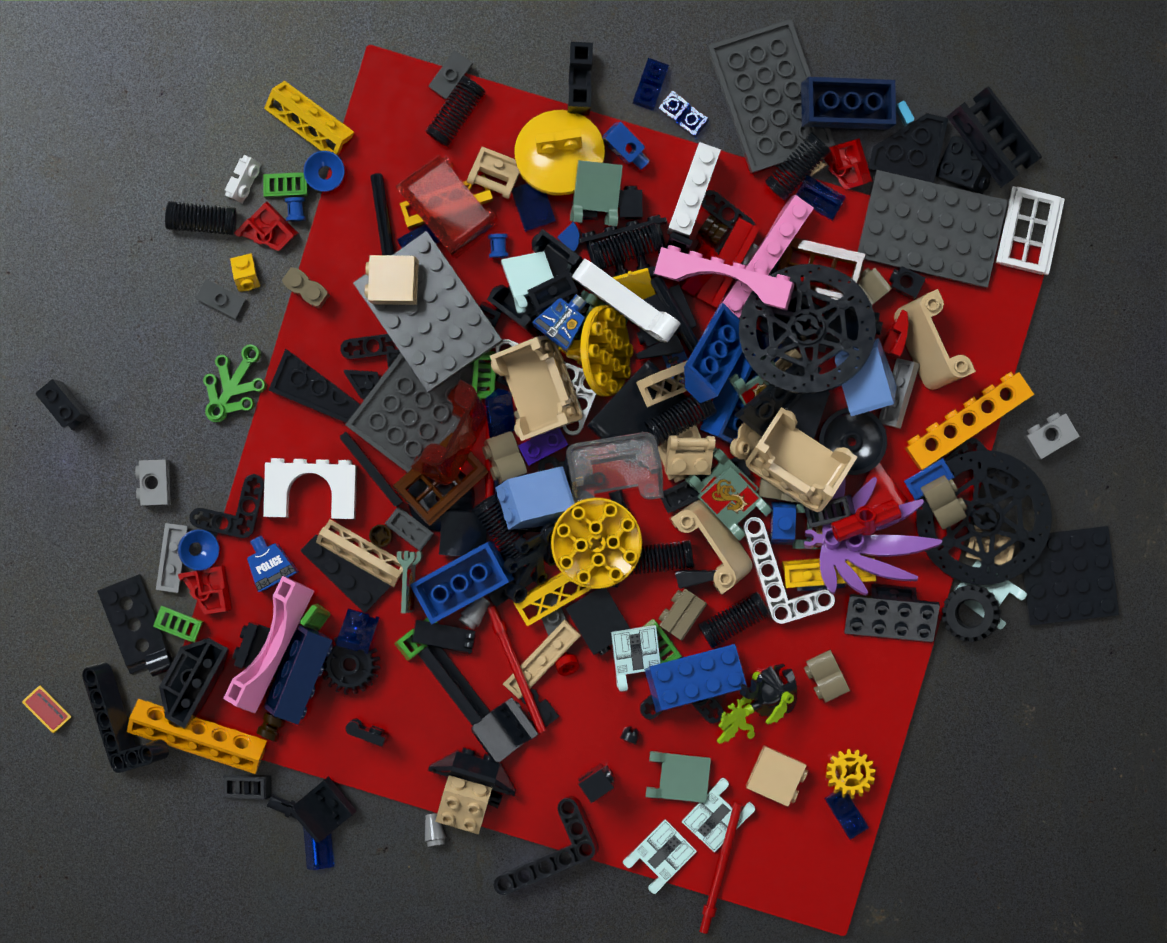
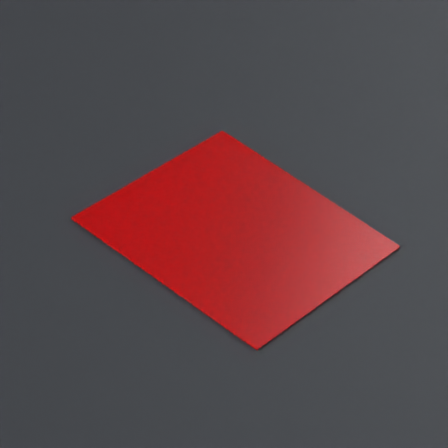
M368 45L343 122L344 125L354 131L352 139L343 144L338 155L344 164V178L336 189L322 192L299 266V270L304 272L311 281L321 284L329 292L330 297L322 308H316L307 303L301 295L291 292L265 377L267 387L260 393L224 513L236 516L245 478L248 475L257 474L265 481V462L271 463V458L284 459V463H293V459H307V464H316V460H329V464H338V460H352V465H357L356 519H332V491L329 483L318 474L308 473L298 477L290 488L289 517H263V492L255 530L250 537L239 538L222 533L217 534L216 540L219 545V554L211 567L224 565L232 610L205 615L197 601L192 617L204 621L196 642L211 638L229 648L224 669L196 718L214 722L218 725L267 740L262 758L264 761L323 779L329 776L333 782L438 813L448 777L429 772V765L456 750H462L463 747L475 750V755L482 757L488 753L472 733L471 723L420 656L416 654L407 661L394 644L414 628L416 619L423 621L427 618L422 606L415 595L414 612L401 613L402 573L394 587L391 586L364 613L300 551L316 534L319 535L329 519L371 542L369 539L370 530L376 525H385L397 508L342 442L340 436L344 432L350 434L404 501L399 507L412 516L408 503L393 487L407 472L345 425L346 422L271 392L269 388L285 349H288L360 404L364 399L360 398L345 375L344 370L378 372L380 379L388 369L386 355L347 359L340 351L341 344L347 339L388 334L353 284V282L366 274V262H369L370 255L382 256L370 178L372 174L381 173L383 175L394 253L427 231L479 307L482 302L492 305L487 300L492 289L499 285H504L507 288L509 286L501 259L535 253L532 250V239L542 229L559 240L557 237L572 223L570 221V213L573 206L574 193L550 195L540 192L530 186L519 174L509 199L502 197L503 194L490 189L493 201L408 229L400 203L467 181L481 147L515 159V144L522 128L531 119L542 113L553 110H567L568 104L466 73L465 76L480 85L486 93L481 97V100L477 99L479 103H476L477 106H473L474 110L469 108L472 110V113L468 112L470 116L465 115L468 119H464L466 123L461 122L463 126H460L461 129L456 128L459 133L453 131L456 133V136L452 135L454 139L449 138L452 143L447 147L432 138L425 131L429 124H432L436 114H439L438 111L441 110L443 104H446V99L428 87L442 66L374 45ZM590 111V116L583 115L597 127L601 136L614 123L622 122L645 146L642 153L650 161L640 170L633 162L625 164L604 144V163L623 165L620 190H624L625 186H637L638 190H642L643 218L620 220V210L618 208L617 229L626 227L625 223L638 220L639 223L647 222L648 217L660 215L661 218L666 217L667 223L660 226L665 246H667L670 234H667L699 143ZM440 117L442 120H444L445 122H447L448 124H450V123H449L448 121H446L444 118ZM436 124L438 127H440L441 129H443L444 131H446V130H445L444 128H442L440 125ZM627 144L626 151L630 153L632 148ZM720 151L706 191L713 190L755 222V225L760 230L753 241L754 244L760 246L789 198L797 195L814 207V209L795 235V238L857 252L870 195L851 189H844L841 186L806 176V179L800 182L801 185H798V188H795V191H792V194H789L790 196L783 200L765 183V180L772 175L784 186L773 175L774 172L788 184L775 169L792 182L778 167L773 166L751 174L745 157ZM329 168L326 179L332 176L331 168ZM783 169L789 176L793 178V176L788 171ZM480 171L478 173L479 176L485 175L487 179L506 186L507 184L506 181ZM473 184L469 192L475 195L484 192L485 189L483 186ZM454 190L451 192L448 200L453 202L461 200L465 193ZM447 193L442 194L440 196L445 198ZM714 195L710 197L705 196V205H714L716 209L713 212L718 214L720 207L725 203L721 201L720 204H717L714 201ZM433 197L430 199L427 207L431 209L440 207L444 200ZM426 200L421 201L419 203L424 205ZM416 204L407 206L406 209L409 217L419 214L422 207ZM700 206L689 237L693 241L689 252L695 251L699 240L696 239L699 234L698 231L710 215L702 206ZM725 208L721 215L724 220L729 221L734 218L735 213L733 209ZM598 211V220H582V223L574 222L579 231V238H583V233L595 231V234L604 232V228L610 227L605 225L607 212ZM716 218V223L722 224V222ZM730 228L727 229V231L725 232V234L720 239L717 245H714L712 242H710L715 250L719 247V245L722 243L725 237L729 234V232L731 231ZM508 234V238H506V251L509 257L489 258L491 246L488 235ZM1002 235L999 237L988 288L915 272L926 278L916 299L936 289L939 290L943 299V309L937 315L932 316L931 319L949 358L965 355L972 362L976 372L935 390L925 387L917 372L901 429L883 425L887 435V447L880 463L889 477L893 479L898 489L907 498L905 503L915 501L904 483V480L921 471L905 450L909 446L907 441L916 435L924 436L928 433L926 428L935 422L940 425L946 421L944 416L955 409L957 412L965 408L963 403L972 397H975L977 400L983 396L981 391L993 384L996 387L1001 384L1000 378L1009 372H1012L1013 375L1015 374L1044 275L996 263ZM649 236L653 253L650 251L646 237L645 241L649 254H647L643 241L642 245L645 251L646 262L650 267L656 266L659 255L658 251L654 250ZM1013 241L1010 258L1022 260L1025 243ZM578 244L575 253L581 256L583 260L585 258L591 262L587 244ZM1029 245L1026 262L1038 264L1042 247ZM631 246L634 259L631 258L627 247L630 257L629 261L623 248L626 262L623 259L625 269L633 272L637 271L638 263ZM793 250L790 262L808 264L810 254ZM608 254L611 267H609L604 255L607 269L605 268L603 271L613 277L615 276L616 268L613 266ZM815 255L813 264L831 268L833 259ZM781 256L780 261H779V265H778V268H777L778 270H779V267H780V263H781V260H782V256ZM865 260L863 271L866 268L870 270L876 268L890 286L892 283L889 282V278L894 269L899 270L897 267ZM837 261L835 269L847 276H852L855 264ZM903 276L900 279V284L904 288H909L911 280ZM663 278L668 289L679 284L678 281ZM811 282V283H810V284H812V285H817V286H821V287H825V286H826V284L818 283V282ZM585 287L583 288V290L587 291L588 293H591ZM681 288L697 324L691 330L699 342L718 308L697 298L698 292L693 296ZM892 289L872 305L873 311L880 313L879 321L883 322L881 334L875 337V339H880L881 345L895 322V312L900 307L914 301ZM812 297V301L822 308L826 306L825 301ZM483 310L486 316L494 319L495 315ZM503 312L501 313L495 330L502 340L507 339L520 344L534 338ZM759 317L756 326V336L760 349L764 350L770 346L769 335L759 329L758 325L762 320V317ZM628 320L626 328L629 342L633 346V355L630 357L629 364L631 374L625 380L624 385L648 360L660 371L667 369L662 356L637 360L636 354L647 349L645 344L641 345L636 333L639 332L637 325H632L631 321ZM677 334L683 346L685 354L689 359L691 353L689 352L680 334ZM381 338L383 352L387 351L386 346H393L395 350L398 349L393 341L385 342L386 338ZM375 339L369 340L366 346L368 351L377 352L379 342ZM363 340L359 341V346H353L352 342H349L348 347H344L345 352L353 355L354 351L361 350L360 354H365ZM782 343L778 346V349H781L786 345ZM503 344L500 347V351L510 348L511 345ZM905 345L901 356L898 358L913 362ZM806 348V355L812 360L814 348ZM826 348L825 353L818 352V359L834 349ZM560 351L564 362L583 369L582 365L577 364V361L568 358L565 353ZM886 355L890 369L893 373L896 359ZM835 356L819 366L822 369L819 374L827 373L836 368ZM776 358L773 361L776 363L780 358ZM567 369L572 381L575 378V372ZM584 379L583 386L590 390L591 388L587 380ZM495 381L497 414H495L494 437L511 431L517 445H520L530 439L521 441L520 437L516 435L514 425L517 418L513 413L517 411L511 391L508 386ZM842 385L829 390L830 394L814 440L819 442L820 432L825 421L835 412L848 408ZM1003 388L1000 391V397L1007 401L1009 390ZM688 391L683 392L687 397H690L691 394ZM596 394L579 434L569 435L564 431L563 427H560L568 445L577 446L579 448L578 457L585 458L588 463L585 470L579 471L576 469L575 476L593 474L596 471H600L605 475V480L600 485L588 483L579 484V486L594 498L610 499L608 493L622 489L627 507L630 508V513L640 528L642 546L645 547V551L646 545H648L650 551V545L653 546L654 550V544L662 546V543L666 545V543L670 544V542L674 544V542L678 543V541L680 543L684 540L691 541L693 568L688 569L685 560V569H683L680 553L681 569H679L677 560V570H675L673 560V570H671L669 561V571H667L665 561V571H663L661 562V572H659L657 562V572H655L653 563V573H651L650 564L649 573H647L645 564V574H643L642 565L641 574H639L637 565V575H635L633 569V575H628L618 584L606 588L630 629L643 627L652 619L659 625L661 621L658 618L665 608L670 610L674 604L671 601L678 589L680 591L684 589L678 587L675 571L717 570L716 568L723 563L699 527L692 532L684 533L677 527L675 528L669 518L688 505L668 514L658 493L684 482L685 479L676 483L674 479L668 480L652 439L650 438L639 449L642 454L633 463L630 460L625 463L587 427L591 420L615 396H599ZM578 398L581 410H585L588 406L587 401L584 398ZM478 399L453 434L485 466L482 447L486 441V414H483V405H486V399ZM983 401L981 409L985 413H990L992 405L988 401ZM882 408L869 412L879 419ZM969 413L964 414L963 423L971 426L973 423L972 415ZM1002 417L971 438L979 440L987 450H992ZM576 421L568 424L566 427L569 431H576L579 428V422ZM700 421V424H696L701 438L711 436L710 434L700 430V427L703 422ZM946 426L944 435L947 438H953L955 435L954 428ZM715 437V447L722 450L729 459L734 458L735 456L730 452L731 444ZM850 437L848 439V444L850 446H854L856 441L854 438ZM931 438L926 440L925 447L927 450H935V440ZM968 443V450H966L964 453L976 451L975 447L977 445L975 443ZM567 446L549 456L555 457L559 462L565 461ZM454 447L442 460L446 465L452 466L462 455ZM519 449L527 469V474L539 472V461L528 466ZM953 450L945 454L940 459H945ZM712 458L711 468L718 465L714 458ZM580 459L577 461L578 468L585 466L584 460ZM467 460L457 467L466 476L474 469ZM552 463L545 465V470L554 468ZM966 470L953 479L957 489L973 479V470ZM870 471L859 475H846L844 496L851 495L853 498L861 489ZM752 472L747 477L759 488L761 477ZM601 474L594 476L596 482H601L603 479ZM485 476L473 486L475 494L474 507L485 500ZM254 478L253 481L248 483V485L252 486L251 493L246 492L245 496H252L258 499V494H254V490L256 487H260V483L257 482V478ZM494 480V494L496 496V487L500 485L498 480ZM982 482L979 483L978 495H979V491H980ZM971 485L958 494L957 497L972 501L974 486ZM572 492L574 503L582 500ZM762 497L770 506L771 502H788ZM246 500L243 503L244 511L247 513L253 512L255 503L252 500ZM755 507L738 525L743 529L744 522L751 517L760 518L765 525L770 541L771 512L765 516L758 507ZM916 511L904 520L890 527L875 531L871 535L919 537L916 526ZM796 513L795 540H806V513ZM240 514V518L245 519L243 525H239L238 529L244 535L245 531L250 530V527L246 525L247 520L250 519L252 521L253 516ZM933 514L936 536L938 539H942L946 536V529L942 530ZM224 516L219 527L222 530L228 526V520ZM751 521L748 524L750 533L756 534L759 531L760 525L757 521ZM961 521L951 525V530H953ZM966 526L954 536L955 539L967 534L968 529ZM330 527V529H329L330 531H332V532H334L335 534L339 535V532H338V531H336V530H334V529H332V528ZM393 530L391 543L380 547L397 557L398 551H403V555L404 551L415 552L417 557V551H419ZM432 531L434 533L421 550L423 558L416 566L415 582L461 557L439 555L441 532ZM491 532L487 533L486 543L491 541V538L494 536H489ZM526 532V534H523V537H526L525 540H529L531 537L540 534V532ZM261 535L267 546L278 543L299 572L289 577V579L314 590L302 618L313 604L321 605L331 615L318 631L332 639L334 646H336L334 638L338 637L343 642V634H347L348 640H351L352 634H356V641H359V638L364 636L365 639L362 644L366 645L367 642H372L368 649L371 651L377 648L378 651L372 654L373 658L380 657V660L375 661L374 665L381 666L380 670L373 669V672L378 674V678L370 676L369 679L373 682L372 686L365 682V691H362L358 686L357 694H353L352 688H350L347 695L344 694L345 687L336 692L338 684L335 683L332 687L328 686L332 679L323 680V676L328 674L327 671H324L319 678L317 677L314 685L315 693L307 702V712L304 719H300L298 725L286 721L284 726L278 731L279 737L276 742L256 733L258 727L263 723L265 712H268L263 705L274 677L256 713L236 707L223 699L232 679L246 669V667L234 666L235 660L232 659L236 646H241L243 639L240 638L243 626H248L249 622H255L271 628L273 620V594L279 583L262 592H258L247 560L249 556L256 553L250 541ZM744 536L739 542L752 561L751 571L723 594L717 591L713 585V580L686 587L685 589L706 602L707 605L682 641L661 627V629L682 655L681 658L735 644L746 685L749 688L751 687L753 673H761L770 666L774 669V665L784 664L785 667L779 671V677L783 684L788 683L782 673L786 669H792L796 680L797 702L794 709L790 713L785 712L783 718L772 724L766 723L769 716H760L755 711L745 717L746 723L754 727L755 736L752 739L747 737L749 730H742L738 727L735 737L731 738L728 742L724 741L720 744L717 742V739L724 732L718 726L721 721L717 723L707 722L692 704L665 710L654 719L644 718L640 713V704L651 694L645 672L626 674L628 690L619 691L616 684L613 645H609L611 650L599 656L598 653L593 655L581 635L565 651L568 655L576 656L579 669L571 675L562 676L558 673L554 663L530 688V690L533 688L537 691L540 702L546 698L559 717L545 727L547 731L525 742L500 761L512 781L516 793L515 796L491 790L494 793L502 794V799L498 809L487 804L481 827L559 850L570 845L571 841L557 807L562 799L573 796L580 801L598 843V852L590 860L656 879L658 876L640 858L631 868H627L623 864V860L666 819L697 851L666 883L709 896L722 845L714 853L682 823V820L699 802L646 797V787H660L662 762L649 761L650 751L709 757L711 762L707 794L721 778H725L729 785L720 796L731 807H733L734 802L743 804L742 808L748 802L755 806V811L736 829L718 899L845 936L850 925L943 615L944 601L948 598L953 577L938 568L928 557L927 553L923 551L902 556H873L875 560L918 576L917 581H899L876 576V581L863 582L869 596L871 584L913 587L916 588L917 600L939 602L940 608L933 642L845 634L844 627L849 595L862 594L855 591L847 583L837 584L836 592L833 594L835 602L832 608L783 624L775 622L771 616L765 619L758 609L763 621L760 620L755 612L759 619L758 623L751 613L756 625L753 624L748 616L752 623L751 627L744 617L749 628H746L741 620L745 631L740 626L742 632H739L736 627L738 635L733 630L735 636H732L729 631L731 639L726 634L728 640H725L723 637V643L719 638L721 644H718L716 641L717 646L712 649L698 624L704 620L707 621V619L711 620V616H718V612H725V608H732V604H739V601H742V599L746 600V597H749L755 591L759 593L767 607L751 552ZM349 541L359 547L357 542ZM759 542L755 545L754 549L756 554L763 555L767 547L764 543ZM771 544L788 600L814 591L827 590L825 585L785 587L782 561L820 558L821 549L792 548V545ZM941 545L940 547H938V550L942 549L944 546ZM954 546L948 551V554L959 561L962 549ZM369 552L370 554H372V555H374L375 557L379 558V557H378V554H376V553H374V552ZM544 562L547 580L561 573L556 564L550 566ZM389 563V565L395 567L396 569H400V567L395 565L394 563ZM770 564L763 565L761 569L765 577H769L773 573V567ZM569 581L564 585L562 593L572 595L576 592L578 585ZM533 582L525 588L528 592L537 587L538 584ZM776 585L771 586L768 590L771 598H776L780 594V589ZM561 587L557 588L554 591L560 592ZM591 589L590 591L584 593L583 595L577 597L576 599L561 607L566 620L578 632L579 630L577 629L569 613L567 612L566 607H568L569 605L573 604L574 602L578 601L579 599L583 598L584 596L588 595L596 589ZM826 593L818 597V603L821 606H826L830 601ZM487 595L483 596L486 600L490 602L488 608L493 606ZM507 599L498 605L496 609L501 621L505 622L507 627L505 631L519 665H521L548 637L542 619L527 626L513 601ZM805 600L797 603L796 608L798 612L804 613L807 611L808 603ZM470 604L437 622L442 625L472 630L459 620L462 616L460 613ZM530 604L523 608V611L527 618L530 619L537 615L538 609L536 605ZM779 607L775 610L777 619L781 620L786 617L787 611L784 607ZM486 610L479 627L476 626L473 630L476 631V636L471 654L448 649L443 650L490 711L506 700L513 698L514 701L521 705L522 712L526 718L533 722L528 714L527 705L523 703L521 698L518 699L503 685L513 674V671L498 635L494 634L492 629L493 623ZM190 622V626L187 632L188 635H190L194 623ZM185 640L183 646L192 644L193 642ZM405 640L403 643L406 645L410 652H413L414 650ZM666 643L659 648V652L667 646ZM670 650L667 654L661 657V659L665 660L668 656H670L673 653V651ZM831 650L850 691L825 702L823 698L818 699L814 690L817 684L814 678L809 680L804 667L807 666V660ZM347 658L344 661V666L348 670H354L356 662L352 658ZM740 691L714 697L723 708V712H726V715L732 712L728 705L730 706L733 703L737 707V699L741 700L743 698L740 695ZM708 699L706 704L700 706V709L703 710L706 707L710 712L708 717L716 719L719 710L718 708L712 709L708 705L712 701ZM646 703L645 714L651 713L653 715L655 713L654 703L652 705ZM353 719H359L363 726L369 728L372 725L385 729L384 733L388 734L386 743L383 746H379L349 735L346 732V725ZM632 726L631 733H633L635 728L638 729L640 736L637 745L620 738L626 727ZM763 745L807 765L805 768L808 770L803 783L799 781L796 788L799 791L794 803L790 802L789 806H785L746 788L747 781ZM847 749H850L851 754H855L856 750H859L860 757L866 754V762H873V766L870 769H875V775L872 776L875 778L874 784H869L871 786L870 791L868 792L863 789V796L860 797L858 793H855L854 799H851L850 794H846L843 798L841 791L835 794V786L829 787L828 782L830 779L826 778V772H828L827 764H832L831 757L838 758L839 751L845 755ZM600 763L603 767L608 765L615 777L613 782L614 788L591 803L578 785V778ZM862 768L861 773L864 775L863 777L865 778V771ZM836 769V777L839 780L841 775ZM565 802L564 809L566 812L573 813V803ZM575 822L573 824L574 832L582 834V824ZM584 843L582 845L583 853L590 855L592 847Z

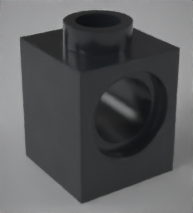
M901 266L898 271L894 269L889 282L892 283V290L914 300L926 278ZM906 276L910 278L911 286L909 288L901 286V277Z

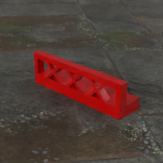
M738 217L719 253L720 259L725 260L724 264L733 266V262L742 263L760 230L759 227ZM713 274L699 290L696 297L718 308L733 278Z

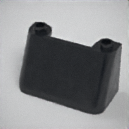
M543 229L532 239V250L535 253L545 252L553 277L567 270L572 277L583 261L581 256ZM573 279L579 294L584 287ZM499 285L492 289L487 298L492 305L534 338L545 336L533 326V321L538 315L529 296L525 297L527 300L526 312L517 313L510 286L507 288L504 285Z
M650 360L631 377L587 425L625 463L629 460L633 463L642 454L639 449L650 439L644 422L662 413L665 409L669 410V407L687 398L684 393H681L652 406H646L636 382L660 372ZM665 381L664 389L671 392L672 384ZM647 387L652 400H654L657 391Z

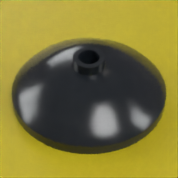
M845 408L835 412L825 421L820 432L819 443L832 452L836 448L844 447L849 449L857 456V459L847 475H859L872 470L880 463L886 451L887 435L883 424L873 413L868 411L851 416L849 409ZM850 437L854 438L856 441L854 446H850L848 444V439Z
M438 464L434 465L424 475L434 483L446 471ZM457 468L453 471L460 480L466 477V475ZM448 475L436 488L445 496L457 483ZM420 478L408 491L416 499L429 486ZM473 487L454 503L449 510H473L475 502ZM431 491L419 503L428 511L438 502L436 500L437 495ZM408 504L413 518L429 530L441 532L442 515L429 526Z

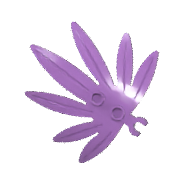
M873 477L853 496L852 501L855 513L858 508L865 506L869 501L876 486L877 477ZM845 478L832 499L844 496ZM920 499L899 505L901 518L877 527L876 531L904 520L922 507L924 500ZM832 504L834 516L836 517L838 516L835 504ZM825 509V519H828L827 510ZM831 523L823 525L822 534H817L814 530H805V536L812 537L813 541H804V547L807 549L821 546L820 573L824 585L831 594H835L837 588L835 566L842 579L855 591L865 596L868 595L865 585L845 561H849L856 567L883 578L899 581H917L918 576L887 563L861 556L860 554L885 557L902 556L923 552L942 544L941 539L862 534L839 542L833 535Z

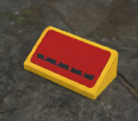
M41 685L22 701L53 734L72 717Z

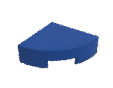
M572 222L557 238L574 252L579 244V231L575 223Z

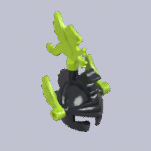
M784 664L774 665V669L770 666L761 673H753L750 688L745 684H741L740 695L743 698L741 700L737 699V707L733 703L730 706L728 705V708L732 709L731 713H727V715L726 712L722 713L721 723L718 726L724 732L717 739V742L719 744L724 741L728 742L731 738L735 737L738 727L742 730H749L747 737L752 739L755 736L754 727L746 723L745 717L755 711L760 716H769L766 720L767 724L778 722L780 718H783L785 712L790 713L797 702V685L792 669L782 671L788 681L786 684H783L779 677V671L785 667Z

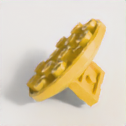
M568 110L548 111L534 117L522 128L515 144V161L520 175L530 186L550 195L574 193L578 160L604 163V142L597 127L583 115L568 113Z
M596 306L589 312L584 322L581 340H574L568 352L564 351L561 347H559V350L565 353L568 358L577 361V364L582 365L587 383L597 395L613 396L618 393L625 380L630 377L631 370L629 364L630 357L633 355V346L629 342L625 316L620 315L612 306Z
M587 498L571 505L557 519L551 535V550L557 567L569 580L582 587L601 589L618 584L633 571L640 558L642 537L637 521L621 504L606 498Z

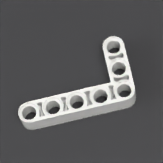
M585 258L572 275L576 282L608 305L614 307L616 311L660 342L668 343L681 325L674 317L666 312H659Z
M504 339L503 342L496 346V353L500 352V347L503 344H509L513 347L519 343ZM564 362L567 369L575 372V378L571 382L574 389H576L577 398H584L588 403L587 408L582 410L583 417L578 421V430L569 431L566 426H563L567 434L577 435L584 426L596 393L592 389L589 390L583 386V381L586 379L583 369Z
M757 517L747 519L744 522L743 530L746 534L745 537L771 618L775 622L783 624L832 608L835 597L828 590L824 589L788 600L763 521ZM751 521H757L760 525V529L756 534H752L748 530V524ZM759 542L764 543L767 547L763 555L756 554L754 549L755 545ZM765 564H770L773 567V573L769 577H765L761 572ZM773 585L778 586L780 589V594L776 598H771L768 594L769 588ZM823 593H826L830 598L826 606H821L818 603V597ZM801 600H805L808 603V609L804 613L798 612L796 608L797 603ZM779 607H784L787 615L784 619L779 620L775 616V610Z

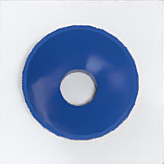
M318 151L312 154L305 162L304 177L313 189L320 192L332 191L343 181L345 174L344 164L333 152ZM325 166L332 170V176L326 180L319 176L320 169Z
M201 529L189 531L179 541V558L190 569L205 570L211 567L218 558V542L213 534ZM197 542L201 546V552L193 556L189 552V547L192 543Z

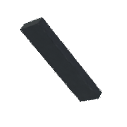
M344 432L340 436L342 442L395 507L401 505L404 501L350 434Z

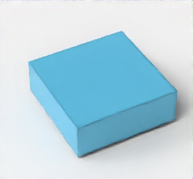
M903 100L896 104V112L903 125L911 124L915 118L906 102Z

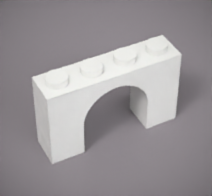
M699 142L667 234L671 235L673 232L687 238L690 237L721 149Z
M271 458V463L265 462L263 517H289V492L293 482L304 474L315 473L322 476L330 485L332 491L331 518L356 519L357 465H352V460H338V464H329V460H316V464H307V459H293V463H284V459Z

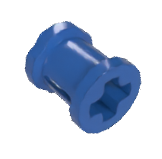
M304 197L285 198L288 210L287 222L306 220V217L303 215Z
M508 234L488 235L491 246L489 258L509 257L506 251V238H508Z

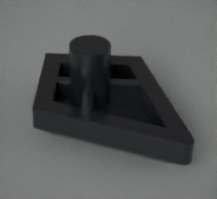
M344 370L345 375L361 399H365L380 380L378 372Z

